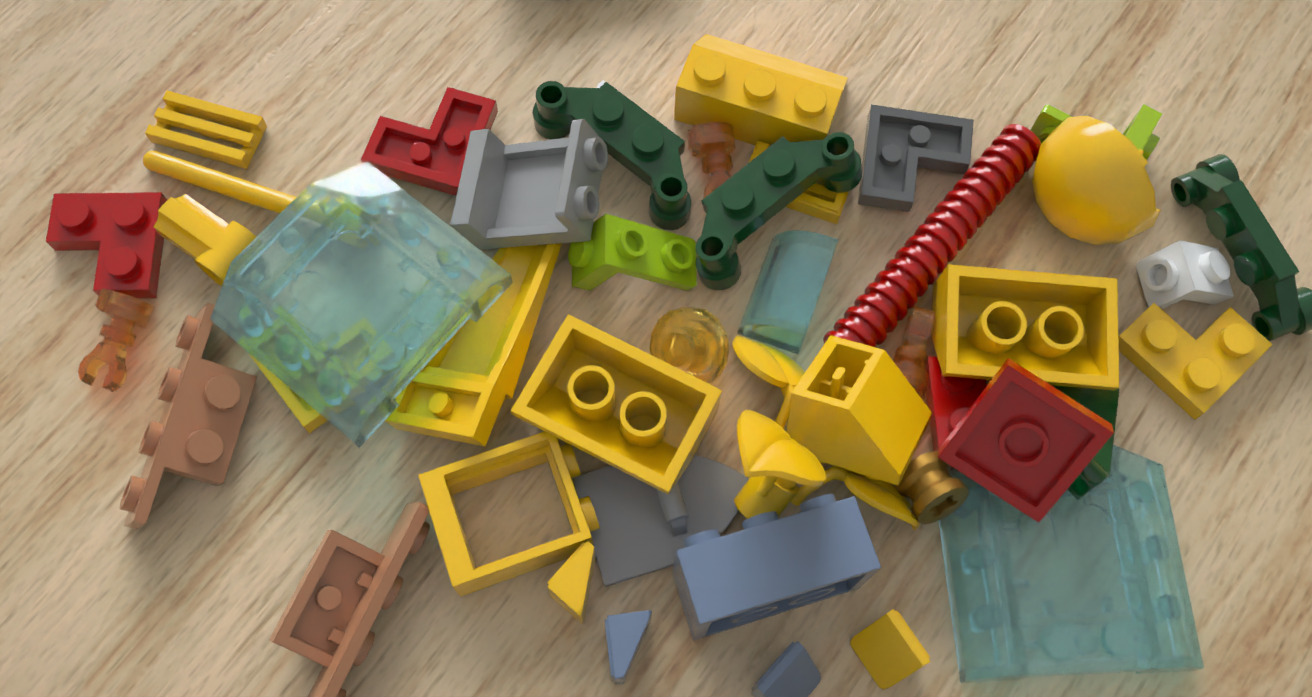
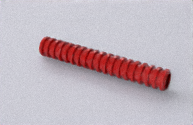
M1019 124L1005 126L1000 136H997L992 141L990 147H987L981 157L974 162L972 168L965 172L962 179L955 184L953 190L946 194L943 202H940L935 207L934 213L929 214L924 224L919 225L916 229L914 236L907 239L904 244L905 247L900 248L896 252L895 258L887 262L885 270L880 271L876 275L875 282L868 284L864 291L865 294L859 295L856 298L855 306L849 307L844 313V318L838 319L834 324V330L828 331L824 335V344L830 335L877 348L876 345L883 344L887 338V333L893 332L897 327V321H901L906 317L907 309H911L916 305L918 297H922L926 293L928 286L933 285L938 278V274L942 273L947 267L948 262L954 260L958 251L962 250L967 244V240L975 235L977 228L982 227L987 217L993 214L996 206L1003 202L1006 195L1013 190L1015 184L1019 183L1023 178L1024 173L1031 169L1034 162L1037 161L1041 146L1040 139L1031 130Z

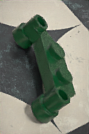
M547 81L537 88L536 103L533 107V119L535 129L542 137L551 140L564 138L570 134L573 120L585 119L607 145L608 154L651 187L649 216L652 222L664 230H676L687 223L691 212V197L687 191L688 186L684 179L680 159L685 148V141L607 82L600 88L564 87L559 82Z
M843 132L829 134L823 140L789 142L782 136L701 200L706 217L701 237L696 243L698 255L696 268L702 283L712 290H725L736 284L741 275V264L736 252L738 244L818 180H821L823 186L832 192L843 193L854 189L861 181L862 165L860 155L854 148L853 139Z
M1218 154L1199 162L1195 170L1173 178L1171 180V192L1176 202L1182 207L1194 204L1203 210L1211 234L1216 239L1222 241L1234 261V269L1242 283L1251 288L1257 298L1260 310L1252 314L1253 327L1268 341L1275 340L1291 332L1301 335L1311 331L1312 290L1307 287L1297 289L1295 275L1299 273L1298 268L1248 189L1240 180L1237 168L1232 160L1224 154Z

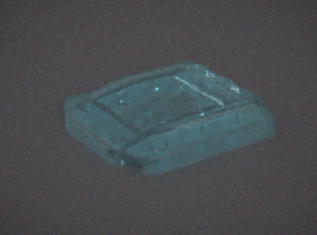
M366 162L311 183L231 261L210 320L360 448L399 406L395 398L470 318L477 322L509 288L513 281L510 273L372 164Z
M1113 445L1110 475L1079 500L1067 489L1040 523L955 468H949L948 472L953 478L962 480L969 490L966 501L952 514L938 521L960 683L1136 672V674L1180 672L1204 668L1162 464Z

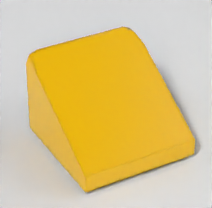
M589 541L583 542L547 582L550 596L581 624L584 623L596 560L595 547Z
M892 609L850 640L852 649L882 690L892 687L931 662L929 654L898 610Z

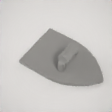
M696 455L668 495L611 465L572 478L578 499L589 495L599 522L600 529L590 533L604 586L607 587L673 566L676 550L685 548L683 540L689 536L711 529H718L721 535L739 511L735 506L734 498L748 481V478L720 462Z

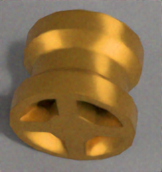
M939 451L927 452L911 460L899 485L894 484L901 496L909 497L913 502L912 512L921 524H931L952 514L966 501L969 495V490L963 481L953 478L948 472L949 464L938 458Z

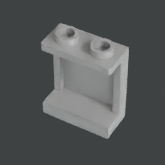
M585 119L572 121L569 138L505 145L490 129L471 131L450 226L479 250L590 241L593 222L599 213L598 193L602 170L606 168L608 162L607 145Z

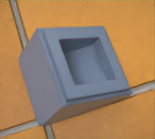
M651 610L608 615L607 619H605L612 682L615 681V685L624 684L650 624Z
M798 641L796 643L792 642L751 688L753 690L751 694L754 697H808L820 683L821 676L805 647Z

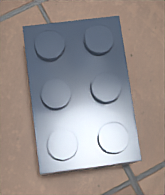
M834 494L818 496L802 503L799 506L801 512L779 519L776 511L766 512L743 521L742 526L744 530L720 536L718 529H711L684 539L685 548L676 550L672 575L693 641L859 589L881 568L855 496L836 501Z

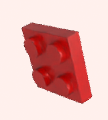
M1008 358L941 445L938 458L1040 523L1114 434L1111 423Z

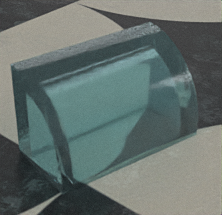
M801 230L785 231L775 235L770 242L737 334L799 354L839 239Z

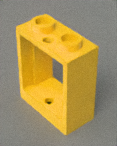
M544 431L418 475L452 586L460 597L568 559L583 542L589 541L593 545L590 532L600 529L589 495L578 499L572 478L580 476L581 473L570 444L567 443L560 446L557 437ZM548 462L572 534L476 568L453 495Z

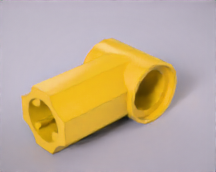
M187 194L178 198H169L158 210V219L154 225L156 231L163 238L193 258L196 265L207 276L228 292L234 293L270 254L267 246L243 225L236 221H231L229 224Z

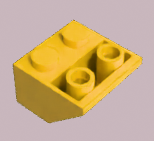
M830 335L791 392L787 433L790 435V438L812 452L820 463H827L853 471L872 480H882L899 485L930 423L932 412L885 350Z

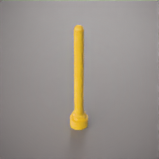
M155 150L148 151L143 157V164L150 171L331 230L334 237L340 239L341 244L345 247L366 253L372 248L377 239L380 229V215L376 211L357 205L350 209L344 207L338 211Z

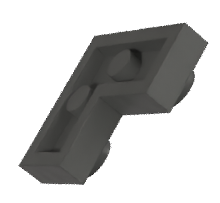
M871 104L867 116L858 204L910 212L914 203L917 167L965 174L971 161L974 120Z

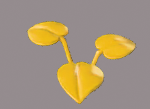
M736 336L732 341V347L741 362L758 377L780 387L784 398L775 421L752 410H744L738 417L737 439L744 475L750 478L734 498L737 509L747 519L771 511H776L779 517L790 502L800 506L803 500L818 488L832 480L844 481L850 492L863 502L911 524L913 530H917L921 524L913 514L912 506L907 497L901 496L894 484L882 480H872L862 474L837 466H832L824 471L823 466L812 452L790 438L784 427L788 420L791 392L805 371L793 359L781 351L766 344Z

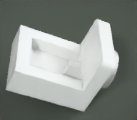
M1179 240L1138 261L1136 264L1148 308L1155 303L1161 309H1164L1181 300L1216 305L1234 297L1228 280L1230 277V267L1218 248Z

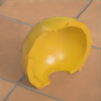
M1089 116L1068 117L1041 144L1032 178L1036 203L1047 220L1070 238L1093 245L1119 244L1153 227L1161 211L1156 209L1155 190L1145 169L1148 162L1143 157L1144 151L1142 149L1138 150L1130 139L1110 124Z

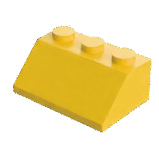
M705 34L692 45L677 82L674 120L752 145H756L757 140L772 145L782 136L789 142L823 140L829 135L848 77Z
M948 264L933 284L931 337L943 376L992 380L1009 358L1050 385L1117 390L1119 388L1117 278Z
M568 314L512 407L511 414L668 495L692 461L718 412L722 390Z

